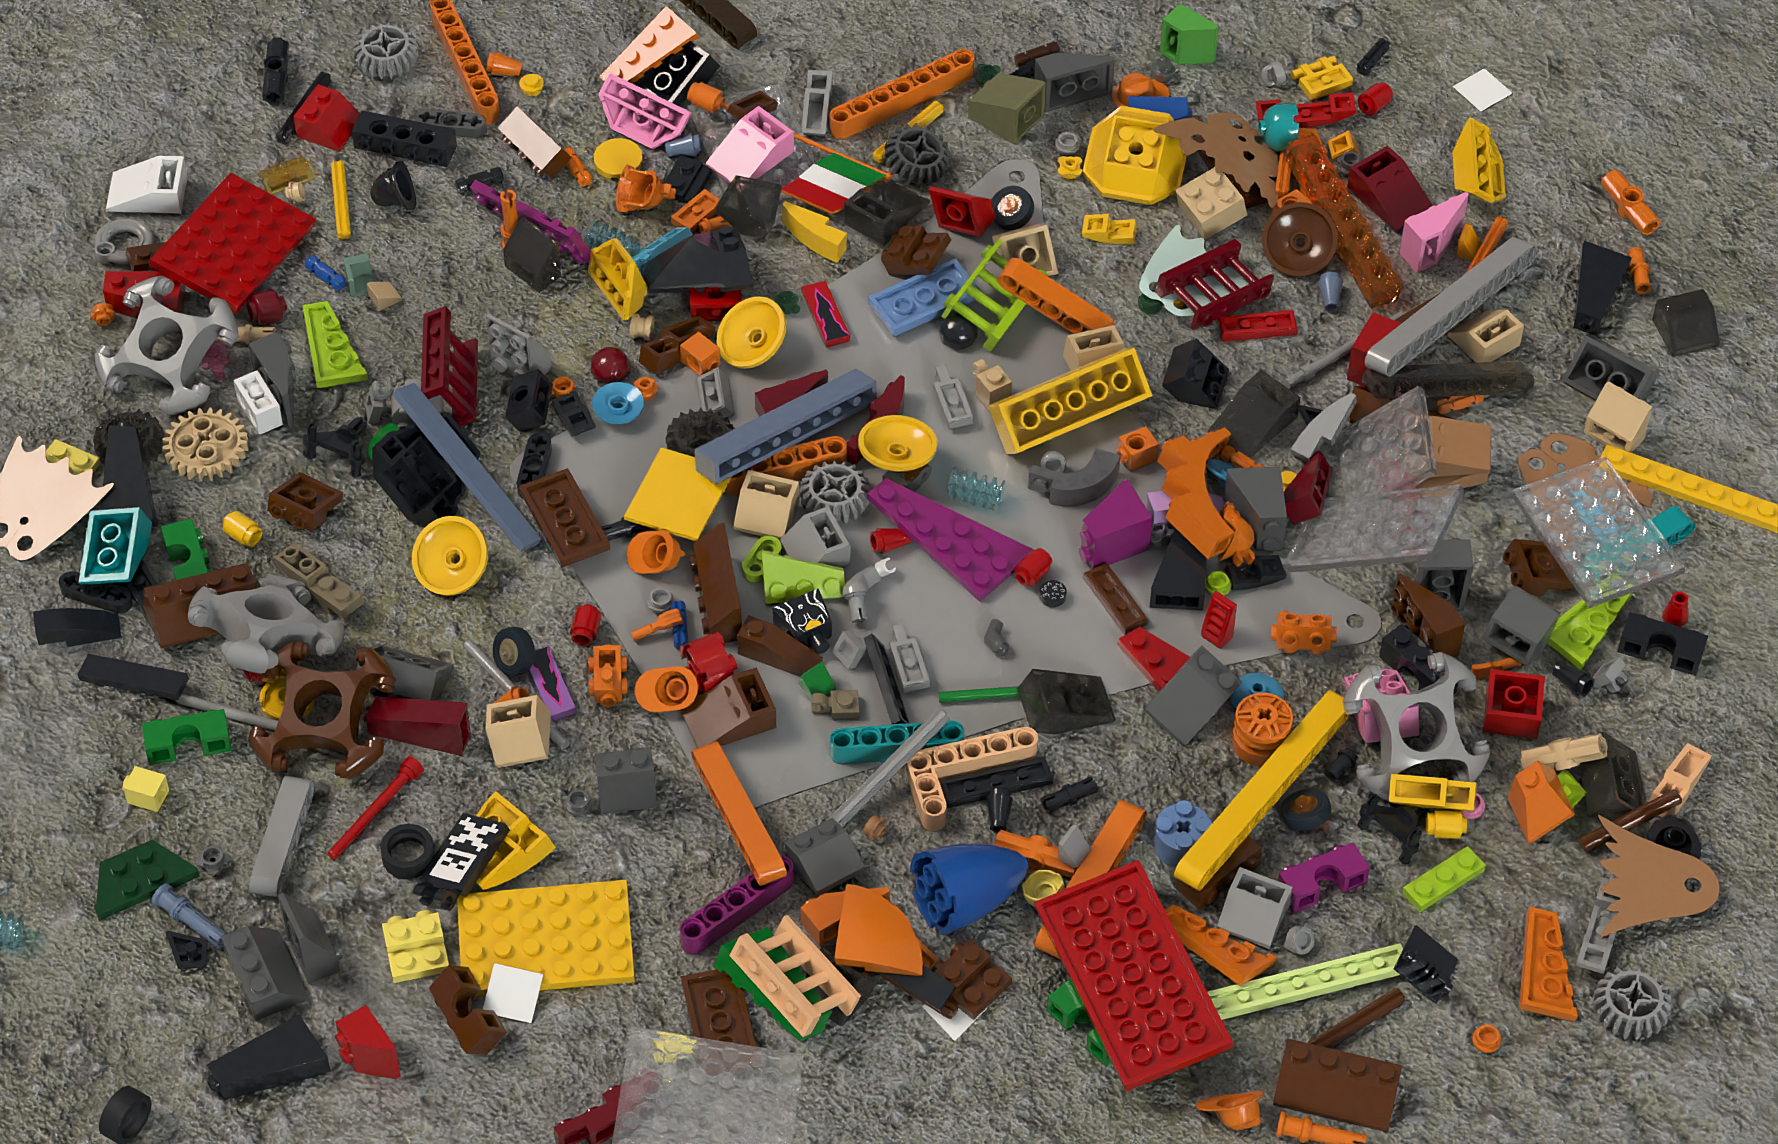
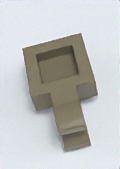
M858 690L830 691V697L822 693L812 694L811 706L813 714L831 713L832 719H859Z

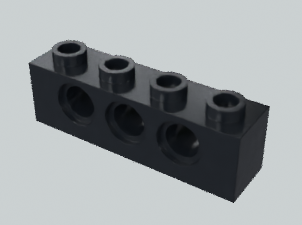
M363 110L352 129L354 148L448 167L457 147L455 129Z

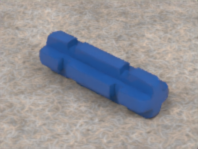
M310 255L309 258L305 259V267L314 272L316 276L327 284H331V287L335 290L340 291L346 286L345 277L323 261H320L316 256Z
M674 601L671 603V610L678 608L683 619L682 624L673 626L674 647L679 650L681 646L688 643L686 608L683 601Z

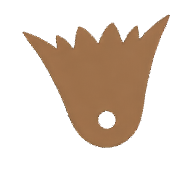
M1598 815L1605 829L1617 842H1606V846L1616 855L1620 856L1600 861V864L1606 870L1618 877L1604 884L1600 890L1621 898L1608 906L1607 911L1619 913L1607 924L1600 937L1642 923L1698 914L1709 909L1716 902L1720 890L1719 881L1713 870L1703 861L1637 836ZM1686 879H1697L1701 883V889L1698 892L1688 891L1684 885Z

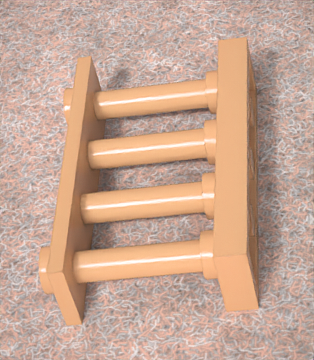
M788 915L783 917L773 937L756 943L746 933L738 938L729 955L802 1037L812 1033L821 1013L836 1006L846 1016L851 1015L861 997L856 989ZM783 945L792 957L775 964L766 952ZM801 965L811 977L793 984L784 973ZM820 986L829 997L812 1005L802 993Z

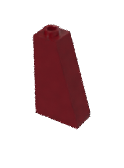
M375 697L371 707L368 706L364 714V722L367 723L368 734L458 756L463 755L471 736L467 703Z

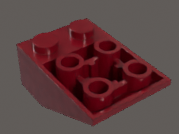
M1388 145L1350 167L1347 188L1396 232L1404 228V222L1410 216L1422 213L1433 206L1405 161Z

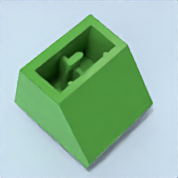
M1180 3L1162 19L1160 54L1178 65L1213 63L1216 59L1219 26Z

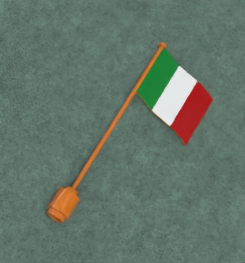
M694 82L688 91L687 100L691 101L692 105L714 114L717 110L720 111L722 107L726 109L729 107V104L725 103L723 91L703 82ZM794 133L795 139L830 153V155L814 163L795 181L779 188V192L834 214L849 206L868 188L884 179L886 181L890 180L892 175L890 171L886 173Z

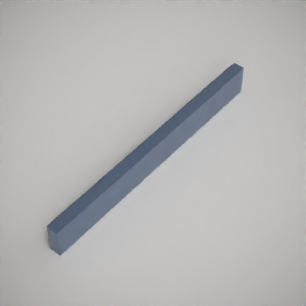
M411 383L396 389L393 393L394 398L517 549L522 552L538 545L542 538L415 383Z

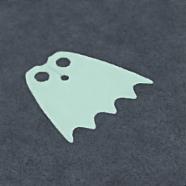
M1176 225L1150 259L1141 277L1139 289L1149 298L1161 301L1165 308L1174 315L1192 316L1194 312L1189 307L1181 310L1173 305L1174 300L1180 299L1176 294H1169L1160 298L1149 289L1151 283L1158 282L1161 273L1206 253L1204 238L1185 239L1180 232L1181 226ZM1230 267L1222 269L1239 288L1248 285L1234 269ZM1213 276L1203 278L1220 297L1230 294ZM1195 285L1185 287V290L1202 307L1211 303Z

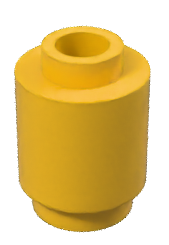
M240 511L229 513L223 519V532L241 545L253 547L260 541L263 531L259 524Z
M1434 810L1433 813L1426 814V835H1433V838L1461 839L1462 833L1466 834L1467 817H1462L1461 811Z

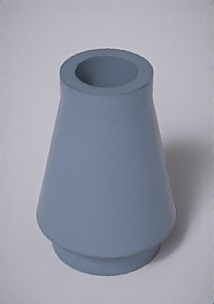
M690 133L673 141L665 142L668 157L680 155L697 157V154L703 153L699 134L693 135V133Z
M1336 272L1323 273L1318 281L1325 310L1337 311L1340 308L1343 280Z

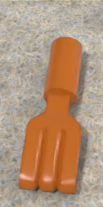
M678 608L660 614L657 621L630 633L634 642L656 631L667 630L673 626L683 623V619Z
M1509 657L1496 662L1474 664L1471 667V671L1476 675V680L1488 678L1490 669L1505 670L1521 666L1522 663L1513 657Z

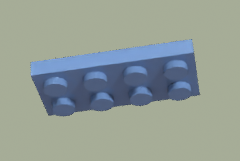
M955 258L936 266L931 275H916L868 296V304L894 337L941 316L946 309L943 305L951 293L956 295L970 276ZM973 282L972 285L976 287L978 290H980L978 286ZM965 293L959 301L966 305L975 301V299Z

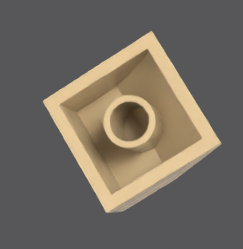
M1036 224L992 236L994 244L998 239L1003 241L996 252L1006 260L1019 258L1037 270L1041 268L1048 274L1047 276L1058 274L1048 225Z

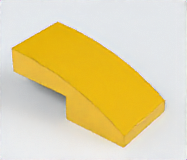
M1109 214L1085 215L1082 236L1103 243L1133 245L1135 244L1137 230L1136 220H1111Z

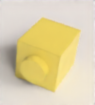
M135 766L132 773L125 777L122 790L125 793L128 804L158 812L169 792L166 775Z

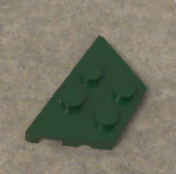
M154 840L100 862L96 901L97 918L100 921L152 898L156 890L163 884L167 883L173 889L200 877L197 867Z

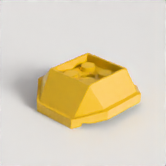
M1120 106L1092 128L1083 167V176L1102 197L1152 205L1170 195H1175V190L1180 188L1188 155H1184L1183 150L1179 148V138L1154 132L1156 127L1172 122L1174 119L1168 113ZM1139 151L1141 154L1133 155L1131 152Z

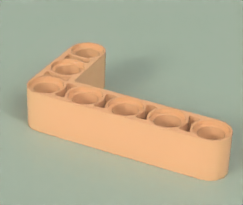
M1021 727L919 750L907 762V781L923 827L929 831H938L946 824L947 806L939 781L1035 759L1038 750L1037 732L1029 727Z

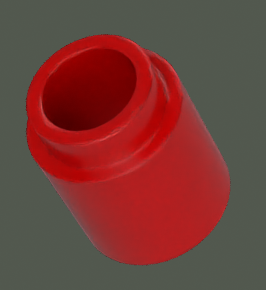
M1384 82L1375 83L1358 96L1359 109L1370 116L1376 114L1390 103L1393 91Z
M1042 548L1031 550L1014 567L1016 580L1021 585L1034 586L1050 570V565L1053 562L1052 557Z
M585 604L576 608L570 629L571 640L575 644L589 646L596 639L602 614L595 606Z

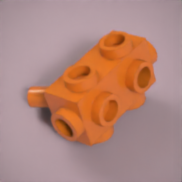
M1283 610L1277 615V624L1271 625V640H1276V648H1282L1286 653H1295L1298 649H1309L1313 654H1322L1325 650H1331V643H1336L1337 627L1332 626V616L1322 614L1299 615Z
M605 644L593 646L594 657H588L589 673H594V679H589V696L595 695V703H601L602 706H615L617 702H623L622 694H628L627 678H622V672H627V655L621 656V645Z

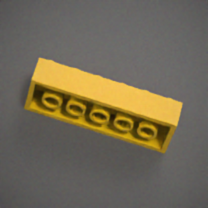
M1134 347L1121 349L990 404L988 407L1006 454H1016L1153 395Z

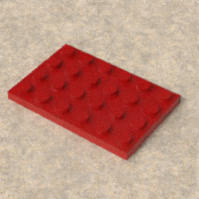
M230 173L153 255L149 266L209 299L218 297L226 300L231 310L237 314L251 296L315 226L316 218Z

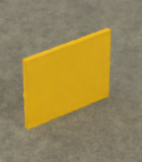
M661 447L627 509L624 520L697 541L707 526L731 477L715 484L696 471L695 457Z

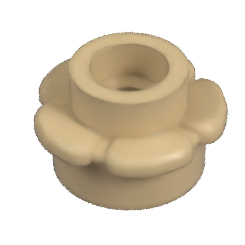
M290 181L288 187L285 188V194L289 202L293 201L294 205H298V202L305 201V189L301 182Z

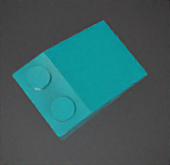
M140 508L90 511L79 583L81 585L131 582L149 546L152 521Z

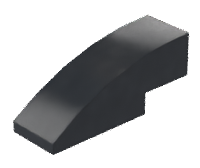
M86 608L33 611L38 645L66 641L67 647L122 638L118 613Z

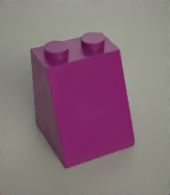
M1128 479L1120 483L1083 519L1082 531L1080 532L1081 548H1079V555L1084 563L1087 562L1091 569L1105 563L1110 565L1149 550L1152 516Z

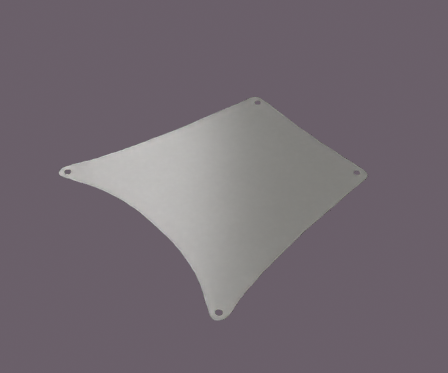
M1020 159L1006 160L995 166L965 192L992 200L993 196L1002 188L1007 186L1022 187L1031 195L1034 201V213L1030 221L1021 228L1044 224L1040 175L1036 166L1031 162ZM1013 171H1021L1024 173L1025 179L1019 183L1012 182L1009 179V174ZM1017 200L1009 201L1004 206L1003 213L1007 216L1016 214L1020 209V202ZM936 215L921 225L927 233H948L951 238V242L936 266L956 258L969 276L984 259L980 255L988 244L994 246L992 236L1013 231L1004 230L993 221L984 234L978 237L939 227ZM881 252L828 284V288L850 334L849 342L825 347L804 299L784 311L787 323L784 340L777 352L766 362L753 368L742 369L730 365L720 355L721 365H719V368L729 379L735 413L733 416L712 419L703 418L697 377L699 376L686 366L656 382L658 391L655 397L644 401L641 414L633 421L625 424H610L594 415L592 419L596 428L571 437L566 430L551 438L552 452L546 476L568 468L599 525L604 526L620 521L624 517L661 447L695 457L696 448L758 418L759 415L755 410V392L826 369L828 371V382L857 369L876 381L877 398H879L884 393L887 385L902 375L905 377L902 416L912 417L927 424L937 438L936 454L927 463L932 467L931 474L915 492L1034 550L1042 548L1052 557L1053 562L1050 565V570L1034 586L1021 585L1016 580L1014 573L984 599L978 601L912 540L910 544L884 554L873 552L870 544V533L876 531L877 528L898 527L871 502L865 508L863 515L858 514L856 521L850 518L847 524L843 521H838L841 530L850 544V565L841 567L844 570L845 584L858 572L870 566L875 567L877 562L885 558H890L885 563L888 570L896 567L893 573L881 577L878 583L869 588L868 593L864 597L868 616L866 621L859 622L857 620L856 623L851 622L849 603L844 597L823 599L832 621V636L827 639L830 644L829 649L819 655L823 657L822 663L834 682L836 690H858L859 719H832L831 713L813 714L812 700L798 684L800 676L738 654L737 641L726 642L724 649L727 655L732 654L737 663V669L733 670L734 674L757 667L776 708L777 728L721 746L754 808L881 766L885 762L838 764L830 757V735L834 730L849 727L892 725L869 653L867 652L865 658L860 659L856 668L848 669L833 654L832 650L842 631L851 630L856 637L861 639L860 641L865 646L864 637L870 634L875 635L884 644L910 723L925 722L940 708L947 713L950 718L949 720L957 721L963 725L965 730L964 737L1019 719L1152 684L1118 646V638L1124 636V634L1083 579L1084 573L1091 570L1087 562L1084 563L1079 555V548H1081L1080 532L1082 531L1083 519L1124 480H1129L1146 507L1147 493L1162 491L1161 488L1166 480L1165 475L1168 471L1157 461L1133 471H1129L1125 463L1120 462L1119 473L1112 487L1098 499L1077 506L1049 504V494L1038 493L1028 489L1031 466L1036 465L1040 467L1041 458L1045 453L1049 451L1060 452L1066 459V470L1064 473L1076 472L1083 469L1090 462L1095 448L1116 454L1119 437L1142 428L1127 407L1022 452L1006 454L991 413L976 396V378L973 375V371L977 369L973 363L983 359L989 369L999 365L1012 381L1011 396L1071 371L1063 357L1067 335L1073 333L1026 304L991 352L983 347L988 337L978 327L977 339H975L971 346L965 349H953L943 344L939 334L940 324L944 320L941 316L893 337L868 304V296L916 275H889L881 261ZM991 260L984 268L997 278L1002 272V268ZM1052 275V276H1048L1049 278H1051V279H1053V280L1055 281V278H1054L1053 275ZM977 277L974 283L981 292L1003 308L1005 306L1009 309L1011 308L1010 299L981 278ZM975 300L965 305L990 324H999L998 316ZM946 365L950 378H959L973 414V424L948 429L933 390V381H937L935 367ZM869 407L794 445L831 436H839L847 443L849 438L853 435L856 436L864 423L870 419ZM539 444V446L536 447V453L540 454L539 450L541 445L543 444ZM524 452L519 454L510 465V475L516 487ZM864 457L856 465L857 471L863 470L864 477L868 478L871 490L883 481V475L887 472V470L873 465ZM847 461V466H848V467H850V466L853 465V464H851L850 462ZM533 462L527 467L531 470H536L541 467V464ZM798 480V482H799V490L801 489V481H802V480ZM819 488L816 491V494H818L820 492V489L822 488ZM724 491L701 537L718 524H725L741 605L742 625L748 615L773 624L772 607L782 603L766 604L764 581L750 582L742 574L744 559L756 541L763 536L733 530L739 495H729ZM854 491L850 493L849 498L854 495ZM800 493L799 504L789 530L803 515L807 514L806 508H803L801 505ZM1167 523V527L1175 531V527L1171 523ZM654 528L633 533L632 537L627 538L624 536L609 541L610 550L571 564L606 616L641 675L646 671L656 668L688 666L686 658L681 660L680 649L678 650L674 647L673 627L667 630L656 631L634 642L630 632L657 621L658 616L662 614L655 613L648 607L647 598L652 590L660 587L666 588L672 593L674 601H683L685 603L688 643L705 636L703 635L701 619L705 618V614L699 613L697 597H701L700 591L695 592L693 576H697L696 570L691 571L689 555L694 554L693 543L696 541L670 534L679 542L680 549L685 552V556H681L675 568L669 571L650 574L636 573L627 562L626 553L632 538L642 532L659 531ZM1150 541L1148 551L1109 565L1147 617L1148 625L1142 627L1143 629L1190 657L1203 646L1224 666L1286 653L1282 648H1276V640H1271V625L1277 624V615L1283 610L1299 615L1322 614L1332 616V626L1337 627L1336 643H1331V647L1359 644L1371 640L1381 628V617L1375 609L1280 557L1287 574L1285 579L1257 588L1233 591L1230 589V592L1225 595V597L1237 604L1233 638L1222 648H1218L1201 636L1202 625L1212 597L1206 590L1203 610L1150 607L1151 586L1168 545L1154 547ZM1253 545L1250 548L1255 556L1277 555L1272 551L1256 550ZM782 548V554H781V556H785L786 553H785L784 549ZM1219 555L1210 559L1206 558L1205 579L1212 572H1224L1226 564L1233 563V558H1227L1219 562ZM753 569V570H751V571L757 572V571H760V570H759V569ZM1056 580L1065 585L1067 590L1066 600L1061 606L1048 607L1041 602L1040 587L1043 583ZM1354 614L1360 615L1364 620V625L1357 629L1351 628L1346 622L1347 618ZM992 619L1000 620L1003 623L1000 635L1004 638V642L1009 644L1007 653L1002 656L996 652L993 653L984 643V636ZM903 623L907 637L913 636V638H916L930 679L929 688L907 693L903 692L889 650V641L893 640L892 625ZM1013 686H1020L1021 697L939 703L938 692ZM699 692L696 698L702 695V692ZM681 711L662 712L701 784L711 797L694 765L691 750L697 747Z

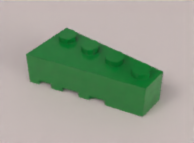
M768 927L749 934L756 943L774 936ZM738 939L721 946L713 967L720 973L725 971L732 977L731 982L739 989L743 987L754 997L753 1001L759 1007L763 1006L774 1014L773 1019L801 1042L823 1033L832 1013L831 1009L821 1013L811 1034L802 1037L729 956ZM782 945L766 952L775 964L790 957ZM799 967L784 973L793 984L806 979ZM815 988L802 993L812 1005L823 1000Z

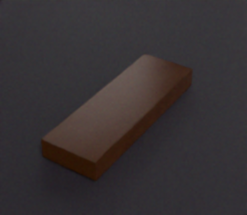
M1107 563L1084 573L1083 579L1124 635L1138 627L1142 628L1148 625L1147 617Z

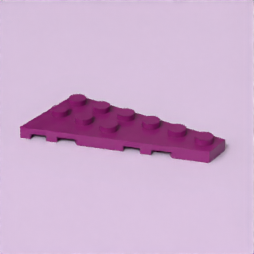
M474 180L469 187L475 194L474 199L484 207L487 204L492 206L493 211L503 218L500 193L494 188ZM518 201V222L522 225L523 230L526 227L531 230L530 233L538 240H548L551 242L550 246L560 253L563 250L568 252L569 257L576 263L581 265L584 262L589 265L591 250L575 228L571 226L567 228L561 221L555 218L552 221L543 212Z
M887 478L867 493L866 499L978 601L984 599L1014 574V567L1031 550H1034Z

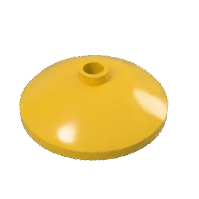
M751 297L732 307L723 318L717 332V346L720 348L721 357L730 365L742 369L759 366L770 359L781 346L786 333L787 323L782 308L776 302L766 297Z
M889 415L876 418L862 428L858 438V447L863 457L873 465L887 471L906 472L920 468L933 459L937 451V438L933 430L918 419L902 415Z
M458 516L442 517L428 524L417 537L412 551V566L418 581L428 590L444 596L457 595L473 587L483 575L488 561V545L484 534L473 522ZM459 555L460 560L455 564L454 559Z

